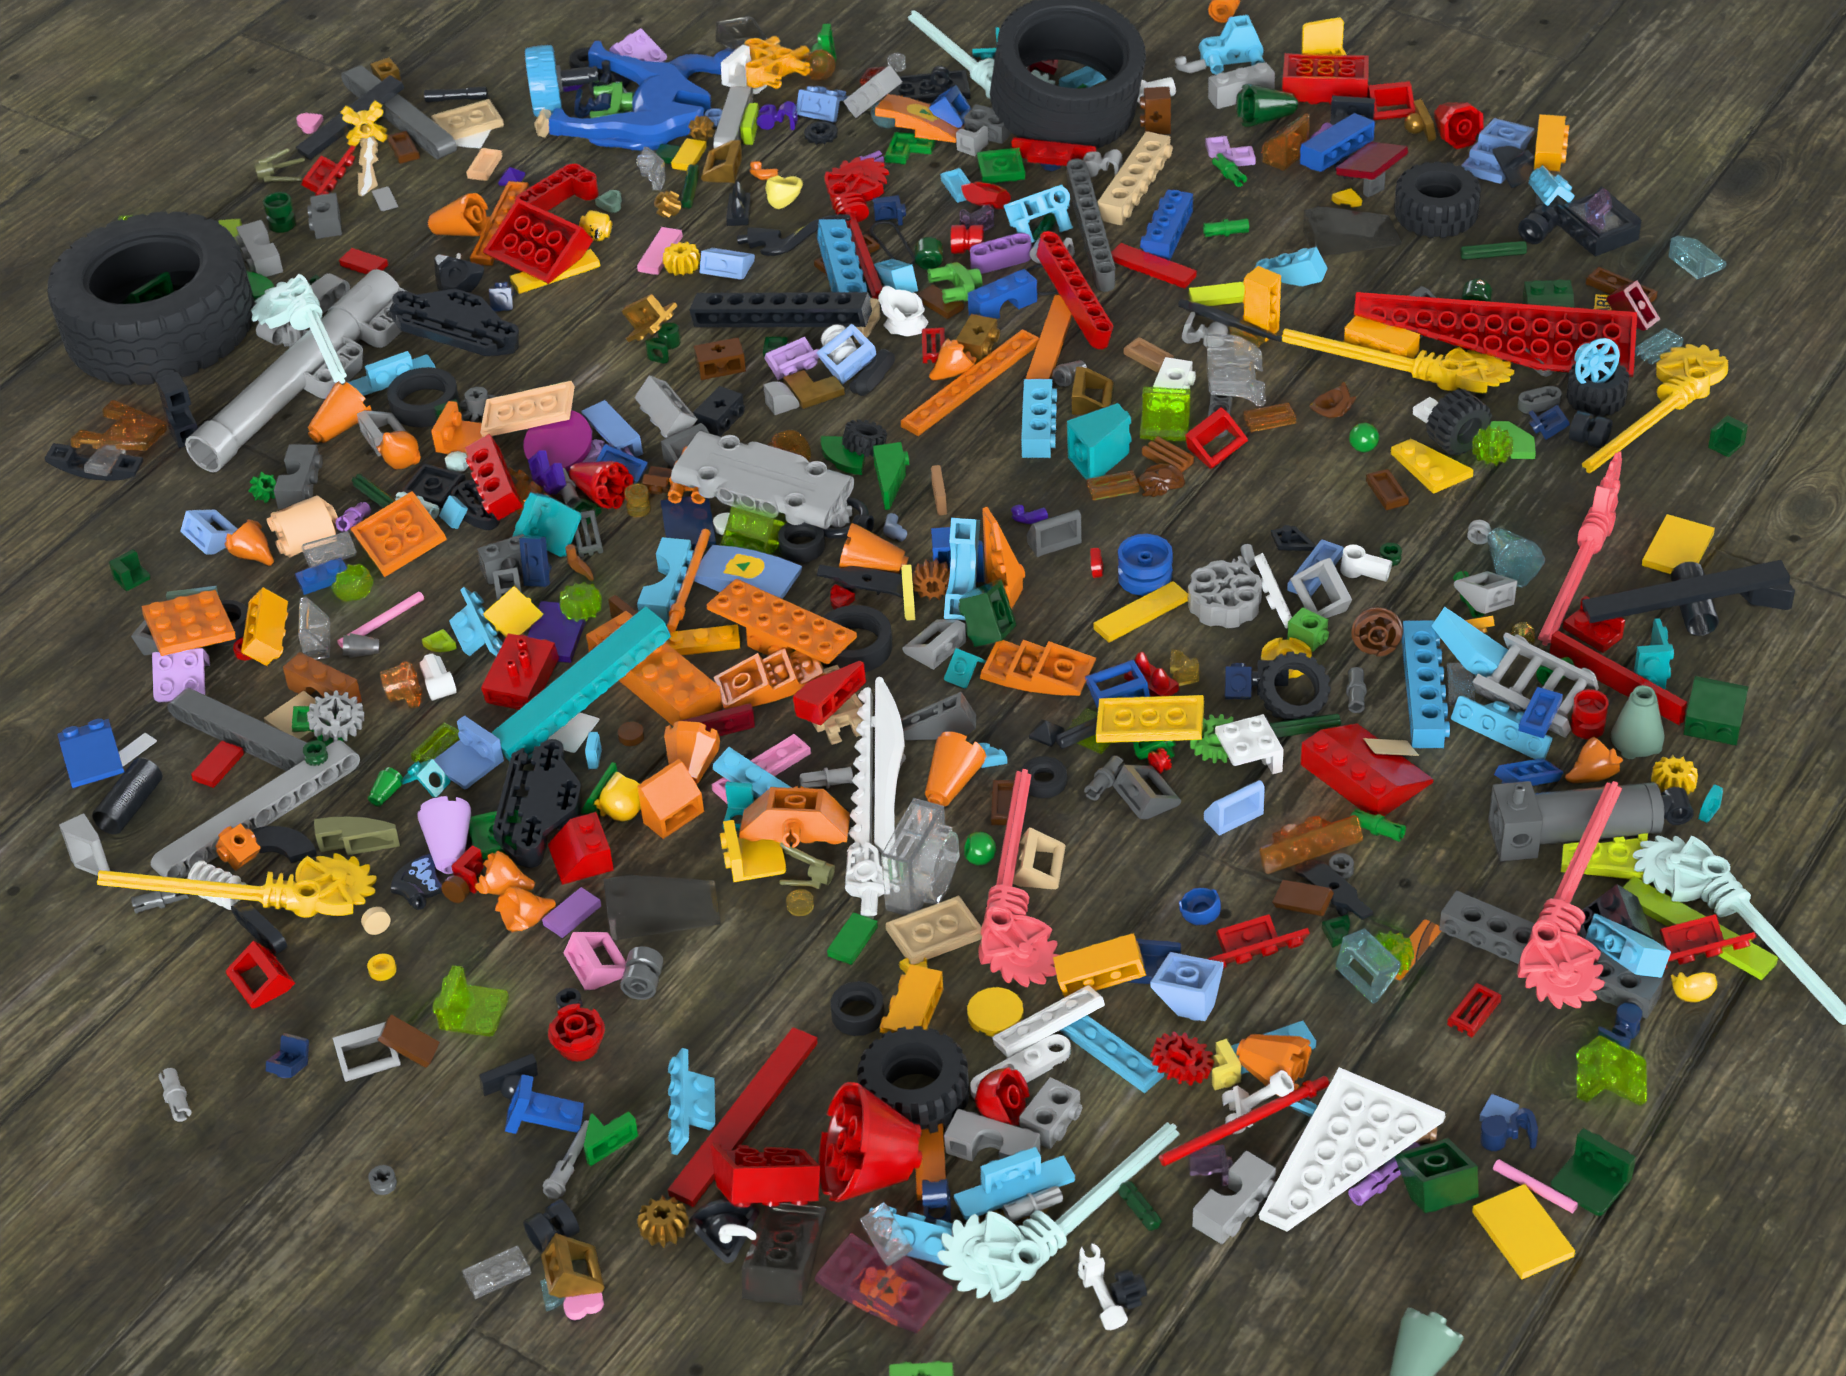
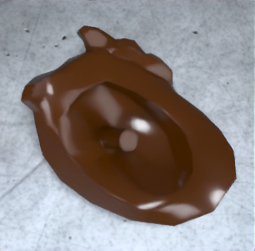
M1342 382L1341 386L1317 397L1309 404V408L1327 418L1342 417L1350 410L1351 405L1356 400V396L1350 397L1346 383Z
M1159 463L1146 468L1142 475L1137 478L1136 483L1145 491L1142 493V496L1155 497L1166 494L1168 490L1184 487L1185 480L1178 468L1170 464Z

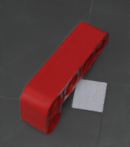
M568 164L515 197V202L519 198L538 208L549 211L573 195L583 200H593L599 195L596 174L578 164Z

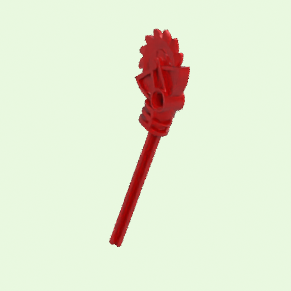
M857 157L850 163L843 161L840 169L833 168L832 172H826L825 183L827 192L830 195L832 208L836 215H850L851 220L846 221L847 228L851 229V242L855 243V254L859 257V264L872 298L879 300L882 285L858 222L865 220L869 215V208L866 202L884 193L882 184H887L885 176L889 175V171L883 168L885 166L883 162H874V158L861 160L860 157Z

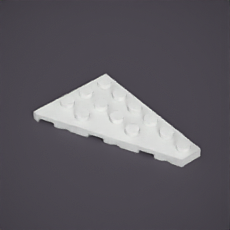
M1338 1068L1259 1213L1260 1220L1282 1230H1290L1440 1125L1445 1119V1112L1347 1070Z

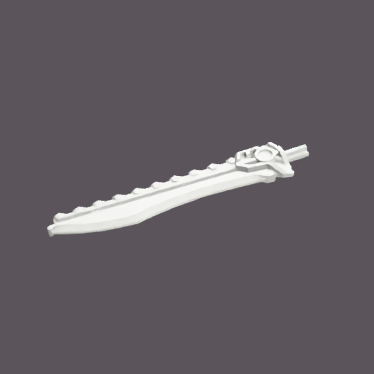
M878 677L875 680V716H873L871 688H864L858 695V698L865 703L857 712V715L864 720L856 728V731L862 738L854 746L861 753L853 763L860 772L852 780L859 789L851 797V800L858 807L853 809L849 815L856 822V825L851 827L848 833L855 840V843L850 845L847 850L845 890L851 896L862 899L861 915L874 919V916L877 915L878 897L886 892L901 889L897 876L899 870L896 856L894 803L897 778L905 743L902 722L896 703L882 677ZM873 727H875V846L872 845ZM879 852L883 854V862Z

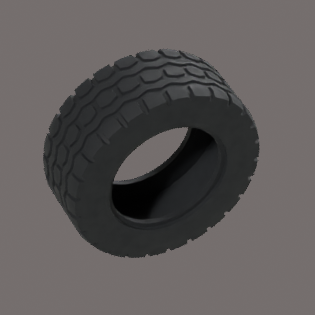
M153 212L147 216L140 214L128 217L127 220L120 219L106 224L107 227L97 228L88 233L87 237H82L74 242L70 249H66L61 254L58 262H55L50 272L47 291L48 300L65 350L71 360L83 372L105 382L112 383L114 381L116 384L132 385L135 382L137 385L154 384L157 378L177 371L181 377L197 373L200 368L205 369L218 362V358H224L231 353L235 346H238L243 341L246 332H249L253 322V314L250 310L255 306V301L237 241L220 223L197 214ZM165 272L170 274L175 292L149 302L137 304L122 303L132 292Z

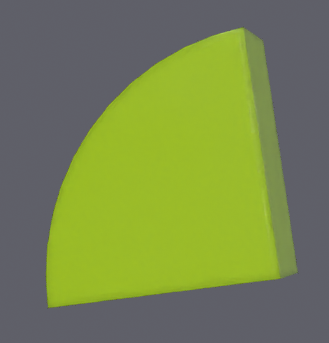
M444 629L422 639L423 646L434 652H448L457 649L455 641Z

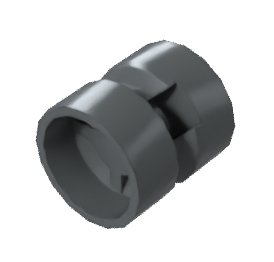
M642 946L635 947L629 951L620 983L624 994L638 1000L650 999L655 995L663 966L661 954L655 949Z

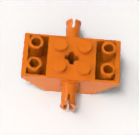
M798 786L794 788L770 787L744 810L739 838L747 839L748 841L770 839L775 842H783L789 848L790 842H793L792 848L796 847L799 842L813 843L815 841H826L829 844H839L847 842L850 813L825 789L804 788L803 786L800 788Z

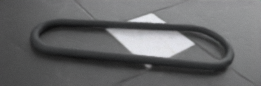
M886 220L873 223L869 229L870 234L874 237V239L879 243V245L883 248V250L888 254V256L891 259L895 258L884 246V244L880 241V239L875 235V233L873 232V228L879 224H890L895 228L896 232L898 233L903 244L905 245L906 249L908 250L909 254L913 259V261L909 263L913 266L915 264L914 254L911 251L906 240L904 239L903 235L901 234L900 230L898 229L897 225L891 221Z

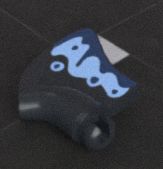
M431 853L407 863L397 871L392 879L391 893L403 896L409 905L416 910H421L426 906L427 898L442 893V884L437 878L436 866Z

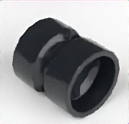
M1539 204L1535 206L1519 223L1518 231L1520 236L1527 243H1541L1558 225V213L1550 205Z
M1578 410L1571 423L1569 439L1580 443L1588 441L1589 446L1601 449L1609 440L1613 421L1601 416L1594 418L1592 413Z
M558 1199L545 1207L544 1214L537 1212L523 1221L526 1234L541 1254L555 1233L571 1238L580 1231L573 1212L562 1199Z

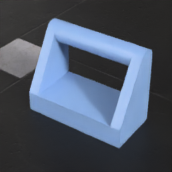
M717 248L703 250L701 252L700 273L744 279L754 262L755 255Z
M853 324L849 325L816 352L832 375H835L842 385L868 365L876 355L874 345ZM853 335L861 347L836 366L827 355Z
M188 510L185 513L180 532L208 555L215 554L226 548L227 533L232 535L237 528L217 510ZM215 521L224 530L217 531L210 523Z
M1258 780L1214 801L1204 811V820L1218 835H1221L1263 815L1264 785L1262 781Z

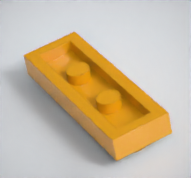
M738 624L669 632L671 637L666 641L680 655L741 649Z

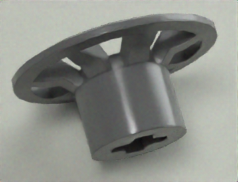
M473 387L467 390L464 395L465 399L459 403L460 410H466V412L461 414L462 421L468 419L472 414L471 422L478 423L479 416L484 415L486 400L497 396L489 395L483 387Z

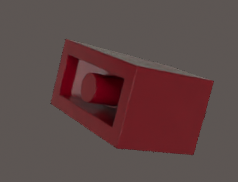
M1637 280L1619 287L1605 298L1613 311L1637 312L1636 328L1642 331L1647 330L1660 320Z

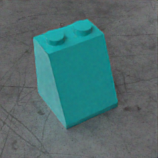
M1118 403L1067 421L1068 458L1090 485L1099 480L1129 454V443L1131 442L1129 424H1131V417Z

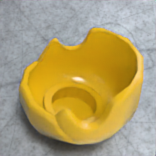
M1702 972L1688 977L1683 973H1678V977L1674 976V974L1671 975L1674 992L1683 1001L1696 1003L1705 1000L1717 988V979L1715 974Z

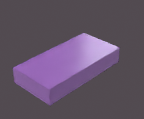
M581 887L542 919L543 925L563 938L601 907L600 899Z

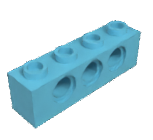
M1024 379L1022 458H1051V448L1056 446V436L1051 433H1056L1057 389H1052V379Z

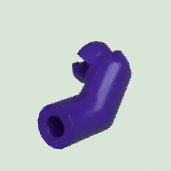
M1015 505L1011 508L1013 514L1011 517L1016 522L1030 525L1048 519V513L1044 507L1031 512H1024L1022 505Z

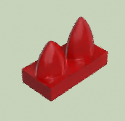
M1144 652L1136 655L1134 661L1148 682L1149 696H1172L1179 691V683L1167 676L1164 669H1157L1151 665ZM1131 671L1124 674V679L1127 681L1134 680Z

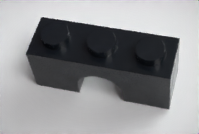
M177 371L155 380L170 434L177 446L182 448L185 446L186 439L198 427L189 409L191 401L187 386Z

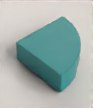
M1713 785L1702 805L1699 820L1707 823L1718 811L1722 801V787Z

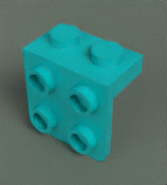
M530 492L525 500L524 509L515 525L512 537L522 534L524 536L546 537L547 550L559 557H565L567 555L565 547L572 543L582 515L580 512L547 495Z
M1657 618L1653 621L1650 646H1637L1634 673L1665 689L1666 681L1671 677L1669 662L1674 658L1673 645L1668 643L1667 627L1662 625L1660 618Z

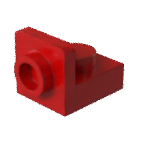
M472 845L451 866L453 876L462 878L468 884L470 892L475 894L478 891L475 888L477 883L476 876L480 874L484 866L481 850Z

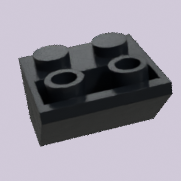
M1618 884L1582 910L1585 914V921L1581 925L1580 932L1584 939L1594 914L1601 915L1654 939L1638 897Z

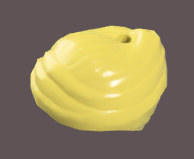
M773 176L768 178L765 189L770 205L775 209H781L792 203L801 192L802 180L796 176L786 178Z

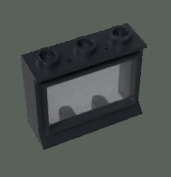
M1602 186L1593 194L1562 206L1557 204L1558 226L1594 257L1639 240L1642 219Z

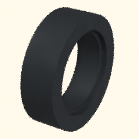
M423 367L406 371L397 376L390 383L387 390L391 413L395 415L401 424L411 427L433 426L437 422L435 406L455 399L459 403V395L454 377L447 371L439 368ZM435 389L444 392L440 399L425 405H411L403 402L406 396L419 390Z
M850 605L834 609L823 617L848 629L869 630L878 637L872 645L866 648L843 650L829 664L823 663L828 668L838 665L841 669L861 661L864 662L865 672L881 666L889 658L892 652L891 625L887 617L880 611L868 606Z

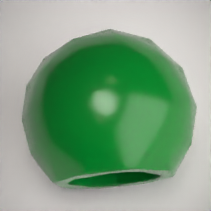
M1359 423L1351 429L1349 441L1356 451L1370 452L1379 443V433L1372 424Z
M982 831L969 834L964 846L965 858L977 866L988 864L996 853L995 841L989 834Z

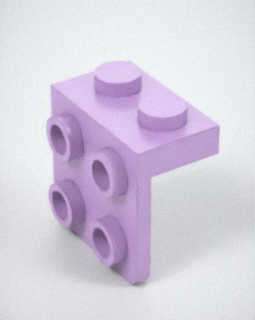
M641 28L633 34L630 33L624 40L615 43L609 49L611 53L630 56L641 61L665 62L667 59V55Z
M203 648L190 649L161 656L159 652L152 653L153 697L157 702L172 701L185 688H191L205 695L204 666H210L209 655Z

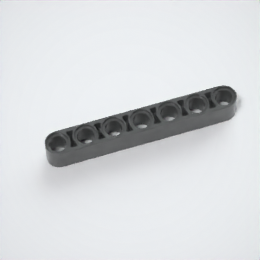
M185 688L167 705L169 712L177 720L221 741L241 747L244 752L285 771L290 770L305 760L303 747L307 742L191 688Z

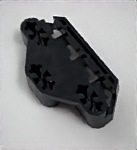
M458 289L418 295L407 291H398L393 295V303L389 308L390 317L400 331L483 356L512 354L519 347L518 326L501 320L488 303L478 295Z
M549 739L542 742L540 746H535L533 753L530 755L526 752L524 753V748L511 755L493 825L494 839L516 865L526 868L539 866L544 858L547 835L555 828L561 830L570 819L580 817L582 809L581 783L565 763L564 748L561 741ZM530 763L535 765L534 771L523 770L524 765ZM521 784H525V790H529L528 797L516 796L517 791L521 788ZM515 809L519 810L518 815L522 817L521 823H510ZM506 835L512 837V843H516L517 850H514L505 842Z

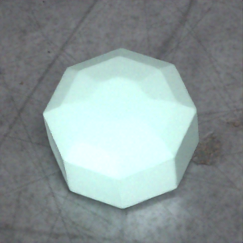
M460 451L449 453L445 457L447 470L458 473L464 472L469 467L465 460L467 458L466 453Z

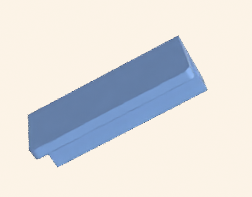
M605 400L582 410V416L613 448L619 450L627 446L634 457L643 454L639 434Z

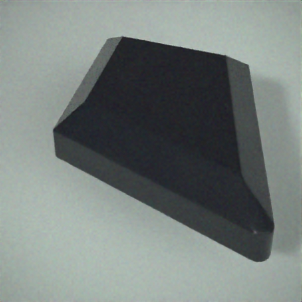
M1285 525L1280 529L1271 530V536L1278 550L1313 551L1316 547L1295 526Z

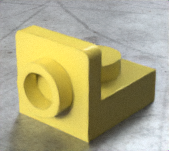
M1227 1039L1216 1042V1055L1213 1056L1216 1068L1212 1069V1086L1214 1090L1232 1087L1236 1083L1241 1082V1063Z

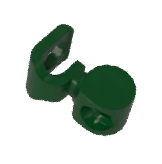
M662 324L658 330V338L645 339L647 358L649 360L663 364L669 361L668 349H675L680 345V333L677 324ZM653 350H660L663 357L656 356Z

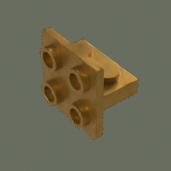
M650 294L626 306L621 312L635 328L626 340L628 342L635 339L640 341L648 333L650 335L656 333L661 328L660 323L670 319L674 315L672 311L678 305L673 302L662 307L659 301Z

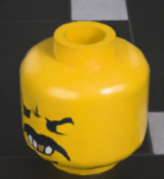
M590 210L586 216H581L579 226L593 240L603 241L605 237L609 238L613 222L610 221L607 214Z

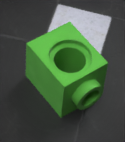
M1303 607L1288 621L1287 640H1289V637L1299 639L1310 647L1311 652H1314L1328 639V619Z

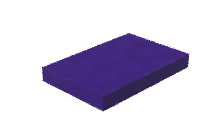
M541 601L538 609L543 613V616L531 626L527 637L555 642L559 656L558 662L571 663L590 612L589 605Z

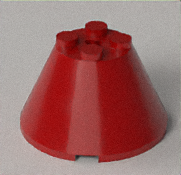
M847 1082L843 1084L836 1092L826 1115L831 1116L828 1132L822 1131L819 1147L820 1185L823 1194L829 1195V1200L834 1202H841L908 1181L913 1169H918L922 1162V1152L918 1151L921 1135V1126L919 1124L912 1123L859 1083Z

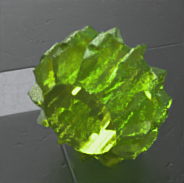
M1488 425L1486 430L1480 428L1478 434L1473 437L1472 452L1474 455H1477V461L1485 460L1486 466L1490 462H1493L1495 466L1499 464V461L1506 463L1508 457L1513 453V439L1509 436L1508 430L1501 431L1500 426L1496 429H1492L1490 425Z
M585 581L581 584L574 582L573 586H565V591L560 592V610L567 619L574 618L576 622L580 619L587 621L588 617L595 618L596 613L601 611V593H599V589L595 588L594 584L587 585Z
M1391 929L1388 934L1379 931L1377 937H1370L1369 945L1366 948V957L1370 969H1376L1378 975L1385 972L1388 977L1392 973L1401 976L1403 970L1410 969L1414 958V950L1410 938H1404L1402 932L1393 934Z

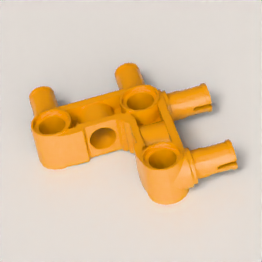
M772 36L766 40L758 38L746 40L745 45L750 47L751 62L745 65L746 85L752 88L768 85L778 89L781 86L782 81L780 80L783 76L792 72H797L804 76L808 75L810 64L801 60L809 58L810 54H807L809 49L804 45L795 50L784 48L778 44L780 40L777 36Z

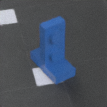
M522 1074L508 1107L505 1132L516 1134L521 1121L578 1133L581 1128L584 1103L532 1092L533 1077Z

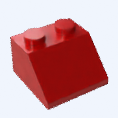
M596 812L570 819L548 844L562 885L614 871L610 847Z

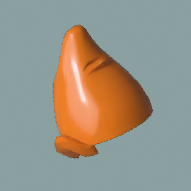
M946 339L940 348L937 362L929 377L933 381L955 377L973 367L977 358L971 357L969 351L964 354L962 351L964 346L958 344L957 340L950 341Z
M407 431L385 432L381 444L377 446V450L382 455L384 461L394 469H404L420 462L421 456L417 440Z
M247 520L232 535L227 533L225 547L233 556L259 561L267 566H271L274 563L267 538L261 530L262 525L259 522Z
M1592 737L1582 747L1578 760L1575 762L1573 769L1566 774L1565 778L1571 783L1602 781L1620 772V763L1623 759L1617 756L1615 749L1608 750L1601 741Z
M500 851L488 855V859L483 864L487 867L485 876L480 875L479 883L475 884V888L480 893L503 895L511 887L530 891L535 886V882L524 875L515 863Z
M511 887L498 897L495 911L501 913L507 930L518 932L537 924L556 907V902L553 899L535 896L522 888Z

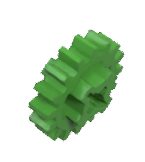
M1220 714L1219 718H1215L1213 715H1209V720L1203 718L1202 736L1204 735L1202 740H1190V748L1195 749L1194 754L1196 756L1203 754L1202 760L1204 761L1212 758L1213 763H1216L1218 759H1222L1224 763H1227L1228 755L1215 733V727L1232 723L1234 717L1226 720L1224 715Z

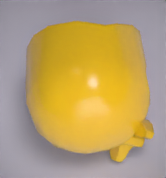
M615 772L603 788L600 799L594 802L597 805L596 808L600 809V815L605 816L607 814L612 819L618 821H627L634 818L641 809L637 787L640 784L635 780L626 778L619 772Z

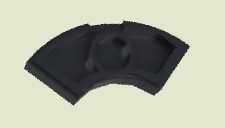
M265 826L252 829L256 837V843L260 846L259 853H279L286 856L290 863L301 861L307 856L310 858L317 856L316 849L311 840L297 830L281 826Z

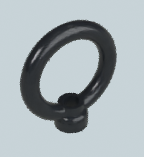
M848 497L846 500L847 506H851L859 512V515L854 517L853 524H857L871 532L874 527V517L869 515L867 506L856 498ZM850 526L840 529H823L824 537L833 539L848 537L847 534Z

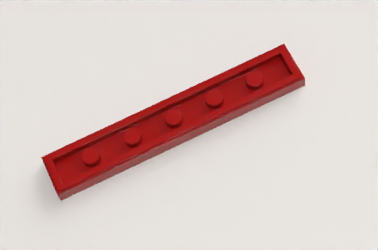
M1558 630L1552 634L1549 654L1559 659L1569 657L1573 661L1574 666L1580 669L1587 668L1596 675L1598 681L1628 698L1636 687L1649 686L1655 691L1660 715L1677 725L1684 721L1687 701Z

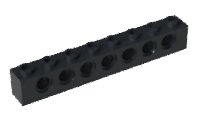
M868 292L697 293L689 310L694 327H830L837 324L848 327L851 324L855 327H866L872 307Z

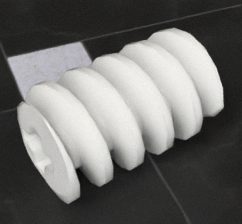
M839 324L827 328L821 337L822 345L825 346L846 328ZM849 337L829 353L828 356L837 366L858 348H856L852 338Z
M205 861L196 862L188 874V879L247 885L245 882H241L239 876H232L230 872H224L221 868H215L212 864H207ZM198 895L228 910H231V906L241 900Z

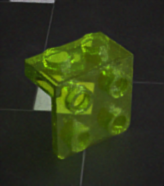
M452 965L448 976H445L443 979L440 996L434 1000L433 1013L437 1016L440 1030L493 1036L508 1002L509 995L506 990L467 985L463 967Z
M1601 1035L1578 1051L1577 1098L1588 1102L1602 1090L1607 1089L1639 1106L1647 1102V1063L1642 1056Z

